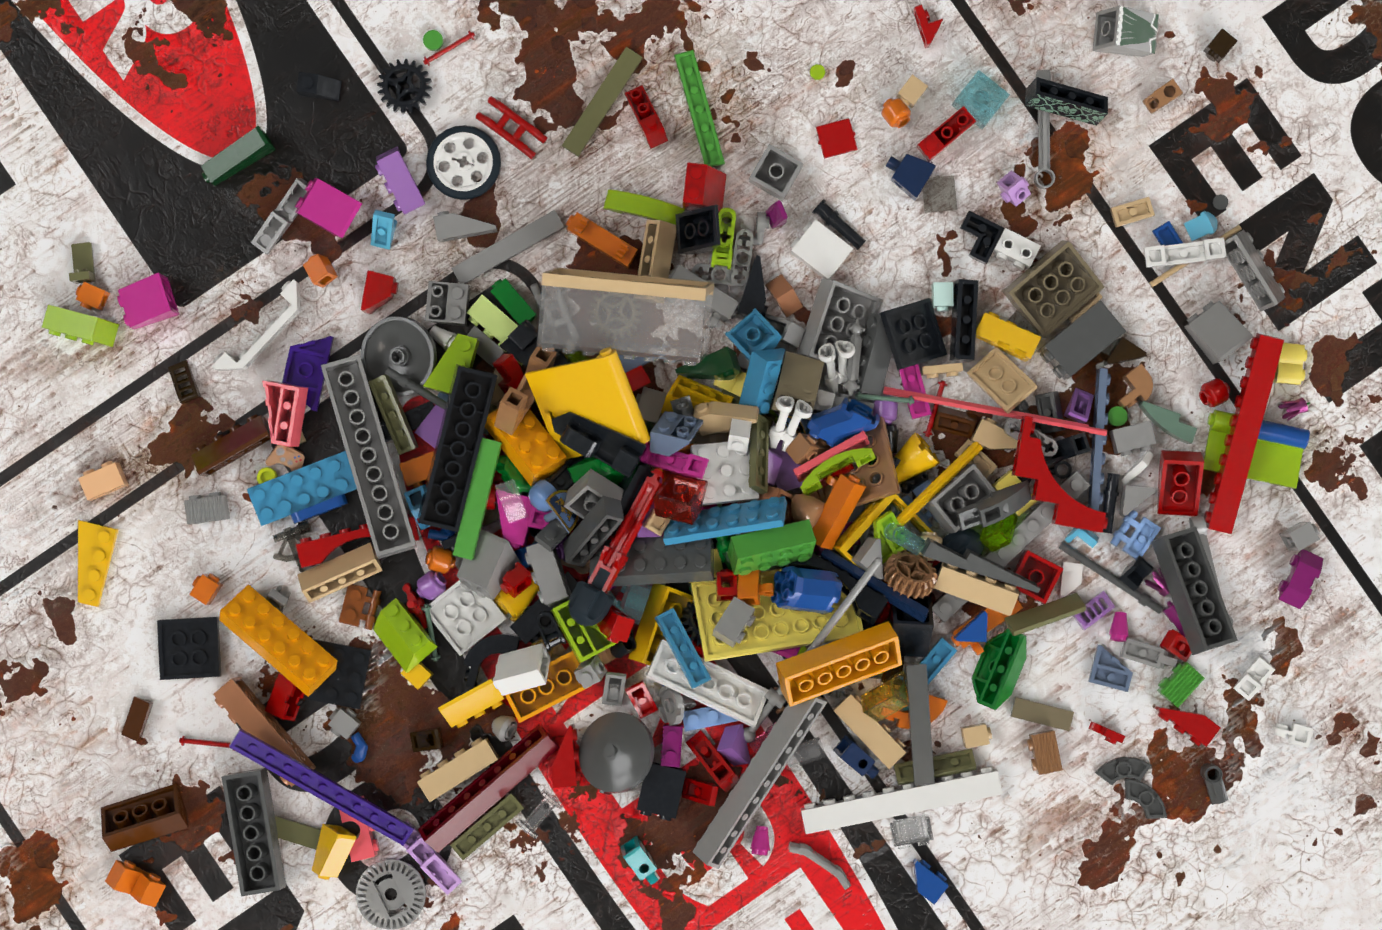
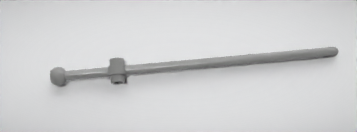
M877 557L868 567L806 651L815 649L822 644L881 565L882 559L880 557ZM780 686L777 690L771 687L764 696L769 701L762 709L756 726L754 728L751 726L744 728V737L747 743L755 740L757 729L775 706L781 709L785 704L786 699L783 697Z

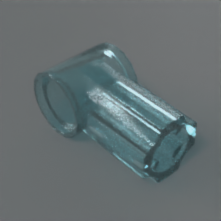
M889 523L884 529V535L888 540L893 541L914 555H918L925 547V540L904 526Z

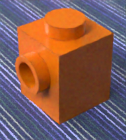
M313 255L303 264L312 283L324 288L338 277L328 257L323 255Z
M83 282L76 290V300L80 301V306L91 310L94 307L102 311L110 293L87 282Z
M209 573V575H198L192 584L194 588L189 595L205 605H210L223 584L212 573Z

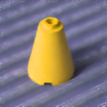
M916 432L911 435L894 456L901 460L896 467L898 483L904 482L940 463L936 454L930 450L927 442Z
M532 579V584L515 598L509 593H504L501 589L493 601L505 615L509 613L512 616L509 619L515 622L536 596L540 588Z

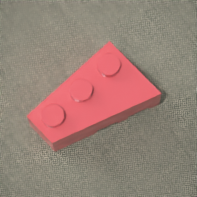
M262 381L266 392L265 403L268 406L271 443L287 447H299L308 387L275 381Z

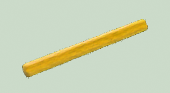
M973 442L896 517L901 527L911 520L982 451L983 447L979 442Z

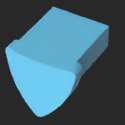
M1203 211L1200 213V216L1184 223V226L1191 241H1194L1207 234H1214L1217 230L1218 220L1211 213Z
M1073 528L1064 540L1070 543L1078 536L1093 548L1098 543L1099 537L1092 531Z

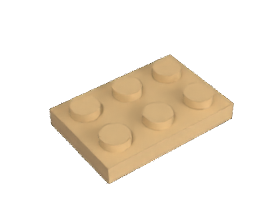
M997 347L967 372V375L1007 414L1037 389V385Z

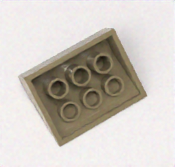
M1062 240L1002 292L1043 338H1046L1105 286L1069 241Z

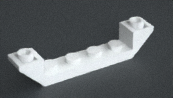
M293 279L291 282L287 281L281 289L283 291L280 294L291 305L284 307L279 313L280 317L267 325V331L262 336L259 335L253 340V346L249 350H244L238 358L240 360L237 362L226 352L224 354L220 353L213 360L214 364L211 366L217 371L248 369L300 313V284Z

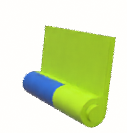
M1214 410L1213 413L1209 414L1207 424L1210 427L1204 455L1205 470L1219 472L1221 467L1219 465V458L1222 453L1224 454L1226 448L1224 440L1231 430V426H1229L1230 418L1235 414ZM1263 420L1247 479L1296 489L1302 454L1308 445L1310 431Z

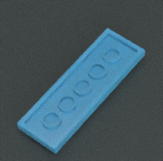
M346 451L248 488L247 492L259 522L263 526L357 488Z
M785 496L771 497L764 500H752L746 503H733L728 506H715L710 509L668 515L671 520L664 531V544L666 546L783 527L787 505Z

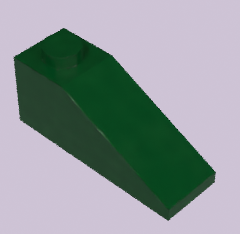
M728 346L675 369L677 374L686 378L732 380L736 375L742 373L736 352Z

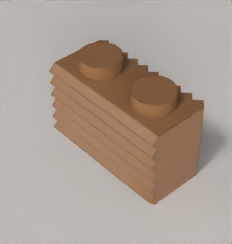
M1047 730L1029 734L1030 739H1027L1028 750L1033 753L1034 759H1031L1032 770L1036 771L1038 775L1062 771L1055 731Z

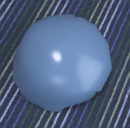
M539 480L529 491L530 503L539 511L550 512L551 509L545 503V500L557 490L549 482Z

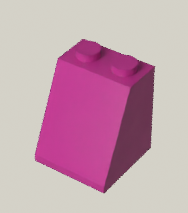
M318 178L310 180L305 187L307 191L303 198L300 197L295 204L297 208L295 213L334 236L343 238L362 203Z
M160 273L153 274L118 290L119 296H117L120 307L124 308L125 315H123L125 324L134 330L180 315L168 277Z
M497 489L496 497L503 539L508 540L511 547L521 549V545L526 546L530 529L527 525L532 507L534 506L530 503L527 496Z

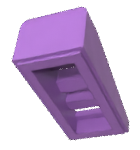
M1102 591L1085 603L1086 611L1084 613L1089 621L1086 622L1081 613L1073 615L1082 630H1086L1114 609L1115 605L1105 591ZM1102 598L1105 601V603L1108 606L1106 609L1103 607L1099 599ZM1095 602L1101 609L1100 613H1098V611L1093 606ZM1089 607H1090V609L1093 611V613L1095 614V616H1094L1093 618H1092V616L1090 615V613L1087 611V608H1089Z

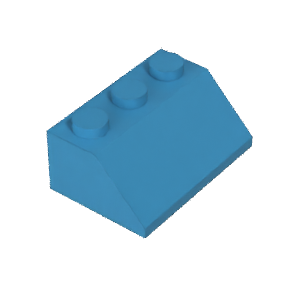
M785 349L752 351L739 404L757 406L760 415L769 413Z

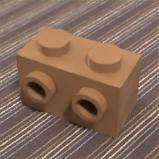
M799 433L785 451L796 464L802 465L832 447L821 438L816 439L810 434Z

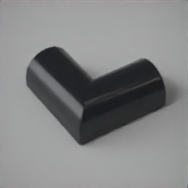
M968 211L960 229L977 237L969 257L980 263L987 264L1005 228Z

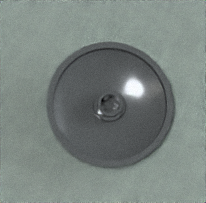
M395 316L382 319L369 329L362 342L361 359L369 381L384 375L390 367L402 375L409 376L411 381L423 387L436 367L437 351L431 334L421 323L408 317ZM390 377L397 396L416 393L408 387L400 386L398 381Z
M612 712L597 718L585 731L579 747V763L583 775L595 788L609 793L627 792L639 785L649 773L654 759V742L647 726L637 717L622 712Z

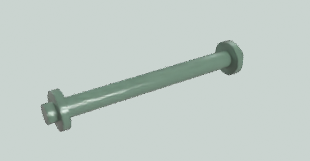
M858 391V394H855L857 401L868 399L909 403V406L914 403L912 396L904 398L860 394V391Z
M424 604L422 610H425L429 636L435 643L430 615L432 606ZM437 648L432 651L433 656L430 657L431 660L438 661L441 656L437 654Z

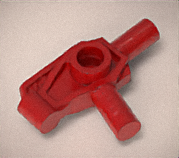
M405 583L402 590L407 595L408 602L406 606L411 614L414 613L419 618L424 629L428 628L424 610H422L425 604L423 598L416 595L410 583Z

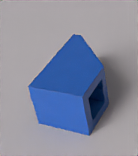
M915 858L913 866L916 890L935 905L949 886L945 882L947 878L938 871L936 874L930 870L931 865L925 860L921 859L918 861Z

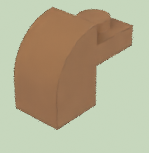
M1142 364L1137 365L1122 377L1132 389L1117 401L1118 405L1122 408L1133 406L1138 402L1137 397L1140 401H1146L1152 393V377Z

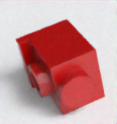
M517 561L515 568L505 573L503 583L500 584L502 591L506 594L509 593L515 598L532 584L531 572Z
M722 569L720 572H716V601H732L734 596L737 598V575H734L730 569ZM728 584L730 587H723L722 585Z

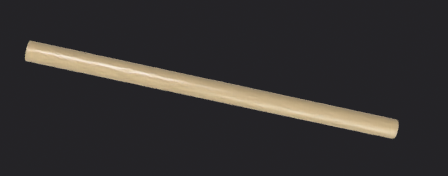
M1237 225L1219 238L1224 237L1225 241L1242 230L1240 225ZM1188 264L1175 265L1149 282L1150 286H1156Z

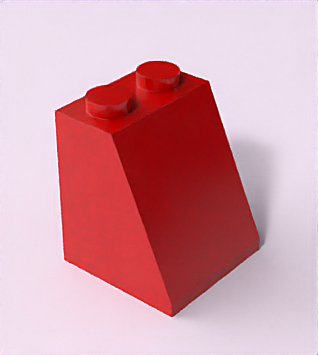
M687 162L683 209L695 210L718 205L719 214V211L723 208L727 174L706 164Z

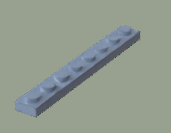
M1107 368L1096 370L1093 427L1104 429V425H1107L1108 413H1105V406L1109 404V393H1106L1107 385H1110L1111 375L1108 373ZM1092 434L1088 507L1099 511V504H1102L1103 501L1100 484L1103 485L1104 473L1101 472V468L1105 464V453L1102 452L1103 445H1106L1107 435Z

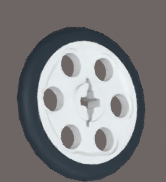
M463 125L446 129L435 138L427 153L426 166L431 182L441 193L454 199L466 200L481 196L494 185L500 173L501 158L496 143L486 132L476 127ZM473 139L475 146L472 149L465 148V140ZM446 144H455V151L453 153L445 152ZM486 153L488 161L486 163H479L477 160L479 154ZM466 158L469 164L461 167L458 161ZM441 162H448L450 164L447 172L439 170ZM474 172L482 173L483 177L480 182L472 181L471 176ZM455 176L463 178V184L459 187L452 184Z

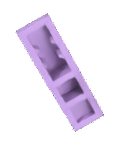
M408 819L405 821L406 823L413 826ZM414 827L404 847L420 865V868L448 895L462 880L442 856L424 842L419 831Z

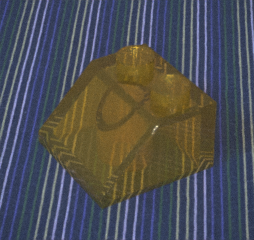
M903 671L876 684L860 696L863 713L877 722L910 705Z

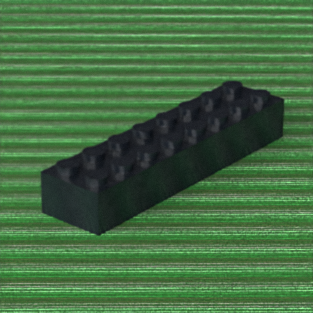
M456 364L417 518L418 523L455 532L459 531L498 377L497 374Z

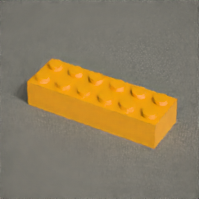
M249 584L220 610L219 621L308 697L336 670L337 659Z
M889 621L779 661L776 663L781 692L791 707L901 666L902 660L898 635Z

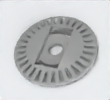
M385 859L372 864L361 875L356 888V902L359 911L369 923L381 929L394 930L409 925L419 916L426 900L425 883L420 873L409 863L398 859ZM392 874L393 877L386 878L379 884H375L376 880L380 877ZM393 888L396 890L397 897L394 900L386 898L385 891L387 889ZM403 904L407 905L405 909L398 913H389L390 910H396Z

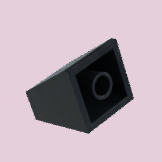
M931 595L924 596L923 599L920 597L914 599L910 596L911 599L929 609L924 623L890 604L888 621L898 635L901 656L927 657L934 627Z

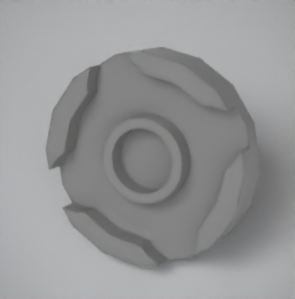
M666 686L660 688L658 692V697L661 696V703L657 704L659 715L664 723H669V726L680 724L684 717V711H688L696 706L694 699L681 695V693Z

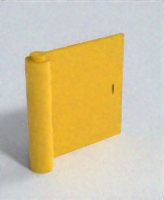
M607 347L602 349L600 354L594 359L525 373L547 430L567 456L566 459L583 456L564 445L560 441L561 436L554 432L552 419L568 412L575 413L645 444L650 440L649 432L616 349Z

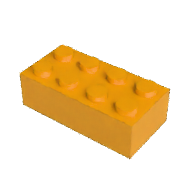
M498 409L488 414L485 428L495 441L502 442L501 449L531 487L537 481L544 480L556 473L565 464L567 456L530 409L512 436L494 426Z
M573 651L550 662L545 685L505 695L519 723L585 690L582 684L576 680L574 671L579 666V662Z

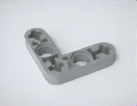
M742 229L737 233L731 270H727L726 266L715 265L711 273L712 280L707 279L709 275H702L701 279L716 284L745 285L750 272L754 240L752 232L748 229ZM743 232H747V236L751 237L750 240L746 241V247L750 246L749 251L737 249V245L742 246V240L739 239V235H743ZM745 252L748 255L747 262L739 263L736 259L737 254ZM697 264L692 268V273L695 274V270H698L699 267H703V271L709 272L711 265ZM735 265L747 266V270L743 269L742 275L746 276V278L741 283H737V279H734V275H738L739 269H735ZM718 269H722L726 273V277L722 281L714 277V273Z

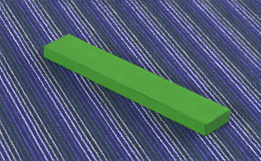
M694 50L674 55L704 164L711 167L724 165V158Z
M482 438L453 551L454 556L469 560L474 559L502 442Z

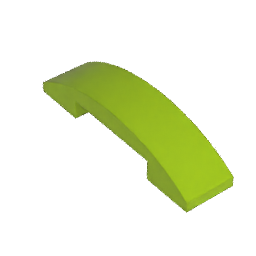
M608 190L603 208L620 214L624 212L651 220H662L675 225L676 214L685 211V209L658 199L617 190Z
M871 448L853 449L827 459L817 466L800 486L803 494L810 495L823 488L819 480L854 461L859 468L876 459Z

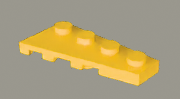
M78 520L79 603L99 607L118 529Z

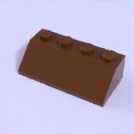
M255 414L247 419L248 423L242 426L238 424L229 430V434L225 436L221 434L212 439L213 443L206 446L204 444L196 448V453L191 456L198 475L208 477L271 440L269 424L265 417Z
M176 783L101 807L102 839L110 851H117L188 828L187 812L178 784Z

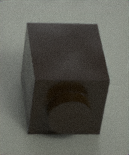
M1222 28L1203 51L1208 59L1219 63L1238 40Z

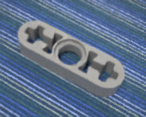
M1015 418L1009 419L1004 424V432L1018 441L1019 432L1013 431L1011 433V428L1008 425L1016 422V427L1020 429L1021 421ZM1035 429L1036 438L1040 439L1042 437L1043 440L1041 442L1044 444H1049L1050 442L1051 448H1053L1052 451L1046 453L1044 452L1045 447L1042 446L1043 455L1049 457L1056 454L1058 450L1056 441Z

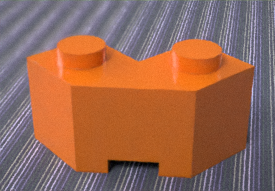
M116 860L105 880L113 890L130 894L139 903L156 907L166 887L160 881V876L136 867V864L129 860L124 862Z

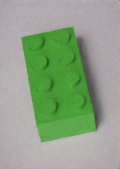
M808 519L786 524L783 527L732 536L727 555L733 574L747 575L755 570L765 571L772 566L779 565L782 567L790 564V562H805L809 560L813 554L816 538Z

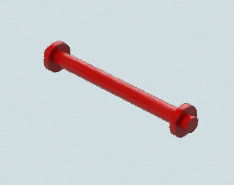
M469 30L468 35L432 56L424 57V64L430 66L431 61L471 38L474 40V32Z
M941 380V382H938L940 385L937 392L938 397L942 396L944 386L947 387L946 381ZM934 404L927 429L923 431L925 437L933 435L931 430L939 404Z
M185 736L179 739V743L182 746L187 743L229 748L230 743L187 739Z

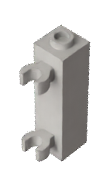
M681 265L674 267L669 278L705 281ZM714 287L713 295L706 296V301L691 300L712 313L706 322V325L712 329L716 327L720 319L723 321H727L730 318L733 319L737 314V306L739 304L738 301ZM666 297V300L673 303L677 298Z

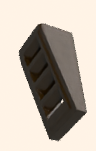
M187 360L168 367L181 404L201 397ZM185 367V371L178 374L175 373V370ZM187 374L188 378L178 381L177 378ZM187 382L190 383L189 386L181 388L180 386ZM192 389L191 393L183 394V392Z

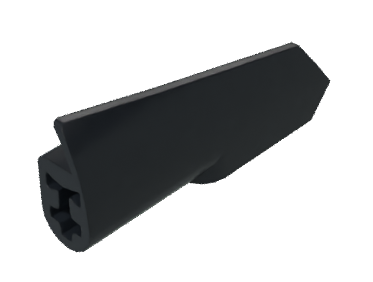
M527 319L509 334L508 339L500 345L503 350L513 354L515 359L526 367L530 356L539 343L557 352L553 367L571 363Z
M572 412L552 419L554 432L561 436L560 441L564 445L585 457L599 459L628 478L633 474L646 448L644 443Z

